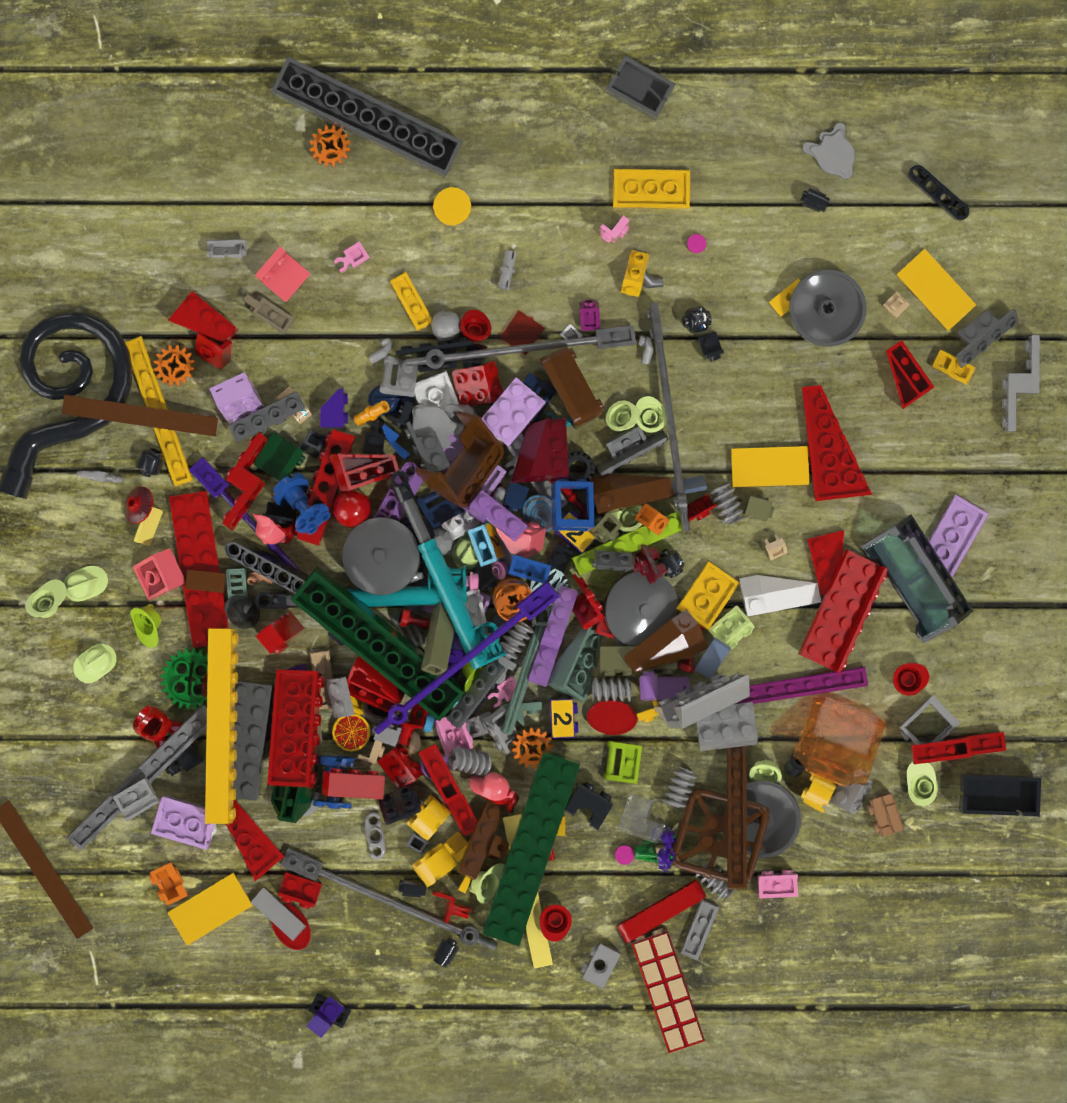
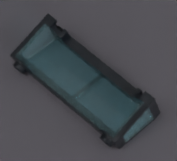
M912 514L861 546L866 557L872 560L877 559L881 566L888 568V577L918 622L915 633L923 643L958 625L973 612Z

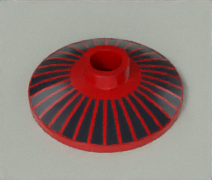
M139 486L129 493L124 505V514L129 522L139 524L149 516L153 507L152 492L147 487Z

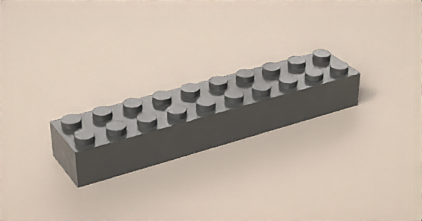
M287 57L271 91V95L443 178H446L463 142L290 57Z

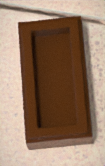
M187 570L185 589L224 593L226 574Z

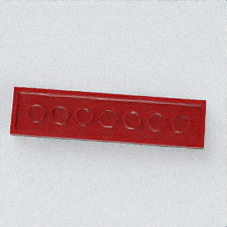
M208 491L169 497L179 565L185 581L187 570L220 573ZM185 583L183 584L192 646L193 648L208 646V629H229L228 617L224 610V593L185 589Z

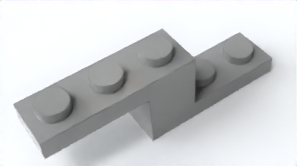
M1031 335L1025 342V350L1028 351L1025 370H1028V373H1008L1002 379V389H1005V397L1002 398V408L1005 409V416L1002 417V428H1005V432L1016 431V394L1039 393L1040 335Z

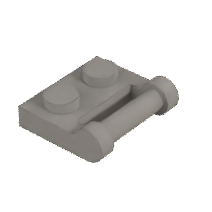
M386 356L384 358L385 370L383 383L380 385V392L383 394L414 397L418 365L407 366L406 360ZM392 368H398L396 386L390 384Z

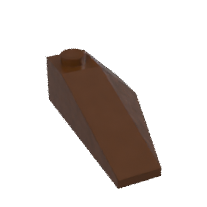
M608 474L591 479L597 512L601 516L607 512L615 513L641 506L645 503L648 504L675 497L669 477Z
M685 610L626 654L623 659L631 670L637 673L656 668L658 665L665 663L672 664L677 660L691 659L706 650L708 645L699 624L688 610Z

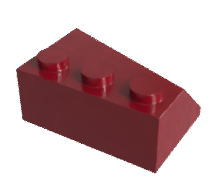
M566 418L546 419L528 425L511 483L557 481V479L561 478L569 480Z

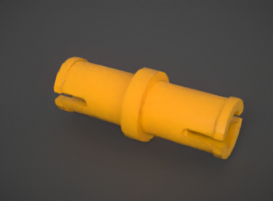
M382 400L373 406H367L364 411L354 415V422L356 425L361 426L370 420L374 421L379 415L389 411V405L385 400Z

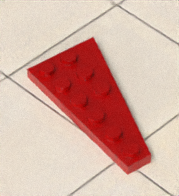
M822 386L801 387L815 502L873 495Z

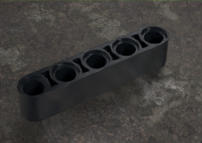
M236 538L225 546V553L229 558L293 593L300 586L299 582H303L308 574L242 538ZM234 544L238 546L239 552L235 551ZM250 553L255 556V561L250 558ZM267 563L271 564L272 570L267 568ZM283 572L288 574L289 579L284 578Z

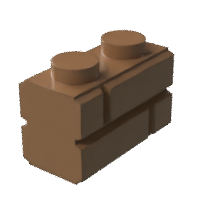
M891 792L869 798L870 804H867L869 814L874 815L876 822L873 823L876 834L880 833V836L884 837L904 830Z

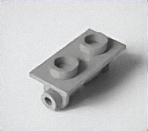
M246 239L207 240V257H211V259L225 258V256H228V258H242L247 255Z

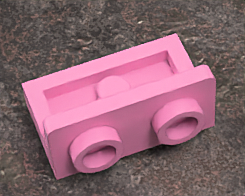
M623 215L612 231L602 224L599 230L601 233L600 237L608 243L610 241L615 243L619 237L623 238L629 231L630 227L628 225L630 220Z
M448 716L443 717L440 721H434L446 757H449L450 752L455 747L473 748V739L467 731L466 722L458 729L447 720Z
M781 870L782 873L774 874V871H762V874H758L759 898L798 897V874L793 873V870Z

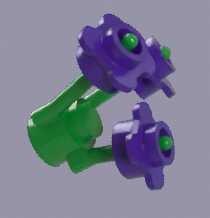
M666 827V831L661 832V838L643 841L642 845H637L635 849L636 859L644 860V862L659 863V869L667 872L668 869L672 868V862L675 859L674 851L670 850L673 849V844L676 840L674 831H670V828ZM662 842L664 849H660L658 854L654 853V848L650 847V845Z

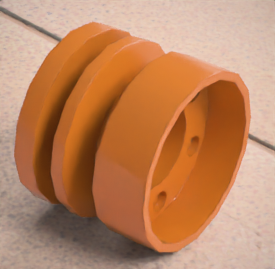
M514 576L505 577L494 586L492 602L499 616L508 621L520 611L517 604L532 593V591L523 579ZM515 594L516 599H511L510 601L508 596H513ZM525 616L519 622L525 620L527 617Z

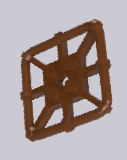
M695 788L692 790L693 792L687 801L682 821L678 824L679 831L672 850L675 853L672 865L682 870L704 875L708 879L715 878L727 882L726 873L714 870L718 857L727 859V806L723 817L711 814L701 797L704 796L727 802V795L707 789ZM696 799L706 815L703 828L688 825ZM747 800V808L757 810L758 812L747 818V825L760 818L761 821L755 842L747 841V847L752 848L747 865V884L753 875L759 852L763 848L762 841L770 812L768 807ZM686 831L701 834L698 845L679 856ZM723 832V835L726 836L725 839L717 841L716 834ZM699 852L712 855L708 868L683 862Z

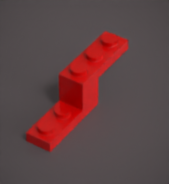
M259 432L251 438L249 447L239 455L237 464L227 473L226 480L243 492L242 495L235 499V505L231 511H227L223 517L224 521L222 524L231 531L235 529L265 486L261 479L249 472V469L268 441Z
M1004 732L947 738L945 741L911 745L913 764L972 757V755L1006 751Z
M434 744L420 751L419 755L444 803L448 805L463 836L472 833L477 818L455 776L453 777L437 745Z

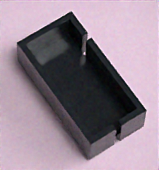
M960 773V791L964 792V795H960L959 800L960 813L1040 817V777Z

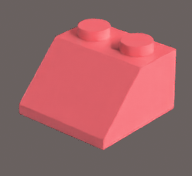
M170 548L156 553L133 566L148 601L186 583L184 575Z

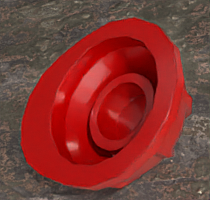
M479 310L467 311L460 322V329L463 335L470 341H483L491 334V323L488 317Z
M903 664L893 674V685L902 695H916L928 684L930 678L929 671L922 664Z
M559 904L546 907L541 912L539 918L543 936L552 942L562 940L567 935L572 924V916L569 910Z

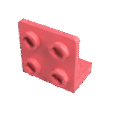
M279 247L255 276L284 302H287L310 276V273L288 255L283 248Z

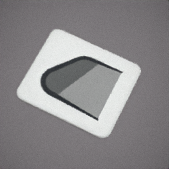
M571 324L560 334L564 339L582 337V334Z

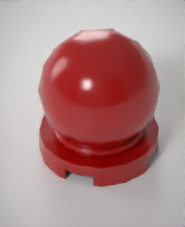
M344 491L334 500L333 515L342 526L355 528L371 517L372 504L369 498L360 491Z

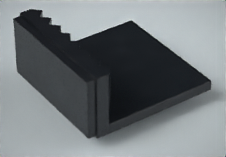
M268 502L266 514L262 515L271 518L273 522L286 524V521H296L297 510H293L290 505L279 506L276 503Z

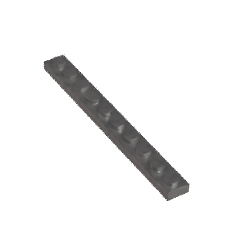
M203 704L67 836L80 851L121 812L113 799L115 795L144 778H148L151 783L207 729V705Z

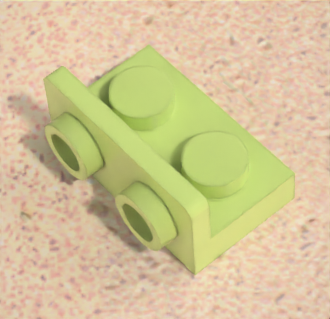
M735 606L711 626L708 631L714 638L733 649L738 644V641L752 633L755 626L738 606Z

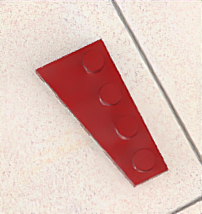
M235 799L233 800V808L236 809L235 820H233V823L226 825L256 882L285 855Z

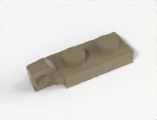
M247 294L243 300L251 306L249 311L284 335L295 320V318L263 297L258 296L257 299H254Z

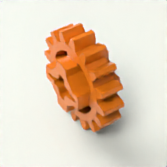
M325 125L324 131L318 128L319 134H312L315 140L309 142L314 146L309 149L310 152H315L312 156L313 159L319 158L318 164L320 165L325 162V167L327 168L329 163H332L333 167H336V162L342 165L341 159H348L346 152H351V149L347 147L351 142L349 140L345 141L348 137L347 133L342 135L343 130L340 128L336 131L335 125L331 129ZM332 134L331 137H323L325 135ZM340 139L343 142V149L338 147ZM318 143L322 146L321 154L318 152ZM325 143L330 145L333 143L335 149L330 148L327 150L328 148ZM332 155H336V156H337V157H335V158L328 159L329 156H332Z
M169 345L168 351L162 348L163 354H156L159 360L153 362L158 365V367L154 368V371L159 372L156 376L158 379L163 377L162 383L166 384L169 381V386L173 387L174 382H176L179 387L181 386V381L188 383L186 378L193 377L190 372L196 369L191 367V365L196 362L195 360H190L192 354H186V348L180 351L179 345H176L175 349ZM172 354L171 358L164 360L168 355ZM181 355L186 359L187 364L182 363ZM176 361L179 367L175 368L173 371V368H171L170 365L174 364ZM162 367L168 370L169 377L164 374ZM185 372L181 377L177 378L179 373Z
M529 726V731L526 732L523 728V734L516 733L518 739L512 740V743L516 746L512 747L511 750L517 752L513 757L514 759L519 758L518 764L521 765L525 762V768H528L529 764H531L533 769H535L542 754V742L544 741L545 750L548 751L553 748V744L548 743L552 739L550 736L545 737L547 734L545 730L540 733L539 727L533 731L532 727ZM521 743H522V745L524 746V750L522 751V754L520 753V744H521ZM527 743L532 746L535 745L537 751L533 749L530 750Z

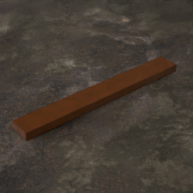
M64 395L62 414L215 437L218 417Z
M746 746L727 748V889L747 890Z
M8 800L0 806L1 825L76 939L80 938L94 928L11 801Z

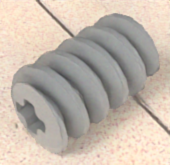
M730 484L710 492L711 495H717L713 501L720 502L716 509L723 510L718 514L719 516H725L721 523H727L728 525L746 519L745 516H739L743 510L736 509L740 502H734L738 496L731 495L735 488H728Z
M522 621L516 623L513 626L514 629L508 630L510 636L503 635L506 642L499 641L503 652L507 651L508 653L505 657L510 660L511 658H518L514 652L521 653L522 650L519 645H526L523 639H530L527 632L534 633V630Z
M594 677L592 682V701L594 696L597 697L598 701H601L602 696H604L605 701H608L610 696H612L613 701H616L618 696L621 701H624L625 696L631 701V683H629L628 677H625L623 683L620 677H617L615 683L612 677L609 678L608 683H606L605 677L601 678L600 683L597 677Z
M461 747L452 749L447 762L448 768L452 771L456 770L457 772L462 771L463 773L468 772L469 774L476 775L482 774V776H486L489 773L492 765L491 757L487 752Z
M677 766L680 771L673 772L677 778L670 779L674 785L667 786L671 792H665L668 800L662 799V801L679 808L686 807L682 800L689 799L685 793L692 792L688 786H694L695 783L691 779H697L698 776L690 770Z
M708 860L702 867L708 868L710 860ZM718 867L714 870L721 872L722 869ZM702 875L701 883L708 881L706 888L708 889L713 886L714 888L711 893L719 892L717 899L724 897L725 901L736 890L727 889L726 881L715 878L708 879Z

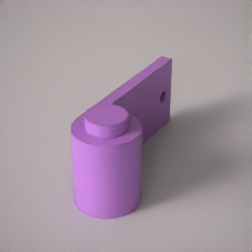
M643 672V676L639 677L641 700H662L667 697L672 699L676 697L675 693L684 690L683 687L686 691L690 690L689 677H658L654 672Z

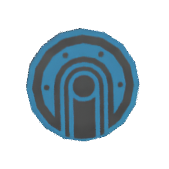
M536 494L525 502L523 506L525 522H537L540 526L545 527L546 531L552 529V500L549 495Z

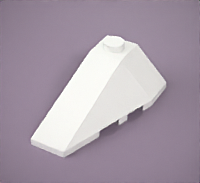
M761 575L739 578L746 616L821 602L818 583Z

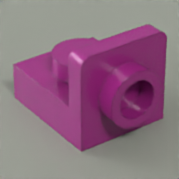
M585 300L580 302L581 331L600 329L598 301Z

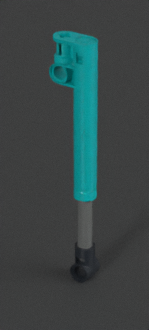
M398 470L388 477V486L394 491L398 503L403 505L420 543L417 547L420 553H422L421 556L467 654L488 637L484 634L485 627L490 629V634L498 628L493 622H486L477 627L474 626L440 548H438L435 538L431 539L413 498L415 496L408 483L409 477L406 472ZM395 476L401 478V485L396 484L394 480ZM500 638L496 639L470 660L473 670L508 654L507 651L503 652L499 643Z
M463 565L462 568L448 567L451 575L461 574L460 576L452 577L464 604H467L466 565ZM428 573V586H406L402 590L389 595H375L365 592L360 588H345L367 607L438 605L442 602L430 573ZM287 591L261 592L255 599L256 605L265 610L287 609L288 606H297L290 600L292 594H287ZM267 595L270 602L267 606H262L260 599Z

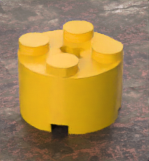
M821 769L818 771L814 770L809 779L812 782L810 788L805 787L801 795L802 803L824 813L825 810L822 809V806L828 805L836 789L834 782H839L840 779Z
M431 794L424 801L425 806L423 804L420 805L421 811L415 814L417 816L413 815L406 823L427 841L451 813L446 806Z
M440 843L424 854L425 856L418 859L411 866L424 884L429 887L436 880L451 871L458 863L445 846Z

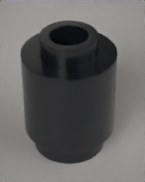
M811 188L808 191L804 190L800 199L803 202L802 206L817 212H825L830 200L829 197H826V194Z
M801 752L792 754L784 765L786 774L790 777H799L808 766L807 756Z
M404 877L403 880L399 881V892H402V896L420 898L426 895L427 886L421 878Z
M449 937L447 940L442 939L434 953L433 961L446 968L448 964H451L459 950L458 942Z

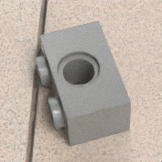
M599 942L598 946L594 944L590 952L592 957L589 963H584L581 972L583 973V979L603 989L621 953ZM599 959L605 962V966L601 969L594 966L595 961Z

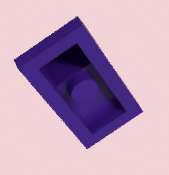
M329 996L306 1027L322 1038L345 1007L332 996Z

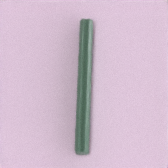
M541 626L534 627V633H532L503 724L502 733L511 735L529 682L528 679L545 631Z

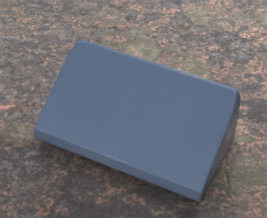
M703 476L683 479L685 494L707 489ZM673 481L671 482L674 495L677 496L676 483Z

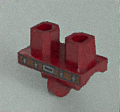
M642 545L640 547L641 550L634 559L636 564L633 571L634 573L640 572L642 576L646 575L649 583L653 584L659 577L665 575L667 569L663 563H655L654 560H657L659 557L656 547L648 548L647 545Z

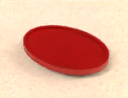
M601 701L594 704L587 712V720L590 726L596 731L607 735L627 733L636 726L638 720L634 709L620 701Z
M283 903L306 927L295 940H291L271 921L273 931L277 938L288 948L302 950L309 945L311 940L309 922L297 907Z

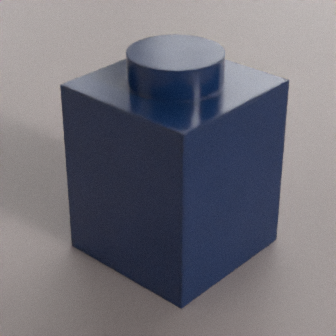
M510 483L504 505H507L506 509L516 513L518 509L522 510L529 488Z

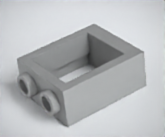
M930 695L898 727L901 730L899 734L906 741L910 739L914 744H922L906 727L929 704L948 723L930 742L942 741L960 722L934 695Z

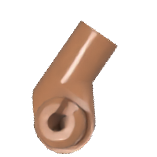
M255 571L247 576V583L249 585H255L263 580L273 584V581Z

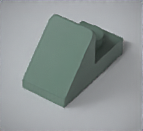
M542 701L522 702L517 721L524 726L523 711H527V714H538V710H542ZM510 703L503 704V707L508 712Z

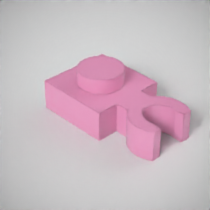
M359 241L343 251L346 257H339L335 259L334 263H344V267L339 270L343 273L348 269V265L352 264L353 268H356L370 259Z
M510 676L496 686L499 692L488 695V699L492 697L497 698V703L493 705L494 708L501 704L502 699H505L506 702L512 699L517 684L513 676Z

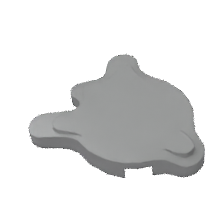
M837 123L832 132H822L819 135L820 144L807 142L803 145V152L813 156L822 171L840 176L842 179L851 177L855 153L851 143L845 137V125L843 123Z
M417 405L412 409V426L416 437L419 438L435 431L442 448L450 447L451 441L449 436L460 435L461 430L464 428L463 424L451 421L448 415L439 408Z

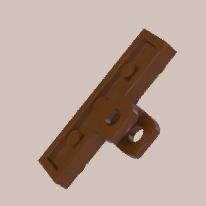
M488 801L484 802L457 870L458 873L476 880L485 856L491 859L505 857L509 843L505 839L494 835L504 809Z

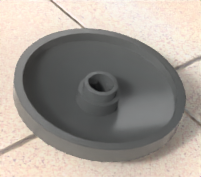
M830 269L813 272L802 279L795 287L789 303L790 319L795 330L806 341L822 347L841 345L852 339L861 329L867 310L866 299L859 284L849 275Z
M373 518L364 521L352 530L344 544L343 565L346 574L358 588L375 595H389L398 592L413 580L420 564L418 542L413 533L396 520Z
M633 571L617 579L607 592L604 601L606 625L612 635L620 642L629 646H638L664 624L679 615V610L676 609L679 605L678 597L672 585L662 576L655 583L650 584L646 575L642 576L640 572L634 573Z
M754 781L746 784L747 800L760 803L770 810L769 821L762 841L763 848L760 850L758 858H770L780 855L792 846L800 832L801 811L798 802L789 790L777 783ZM747 808V818L758 811ZM761 818L747 825V841L755 842ZM747 847V855L750 856L752 848Z

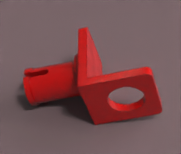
M419 704L414 706L410 722L405 721L400 724L402 729L397 743L409 746L413 729H424L428 712ZM419 710L422 711V718L420 720L417 719V712Z
M435 890L431 891L434 896L448 899L443 917L445 922H449L451 915L465 919L469 918L468 913H470L471 907L455 904V897L451 894Z

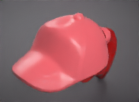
M253 513L257 520L256 535L265 545L279 542L288 544L293 539L296 521L285 526L274 523L266 516Z
M491 772L486 776L474 775L469 779V786L474 793L491 800L497 805L506 804L508 812L513 813V808L519 801V795L510 789L508 781L502 775Z

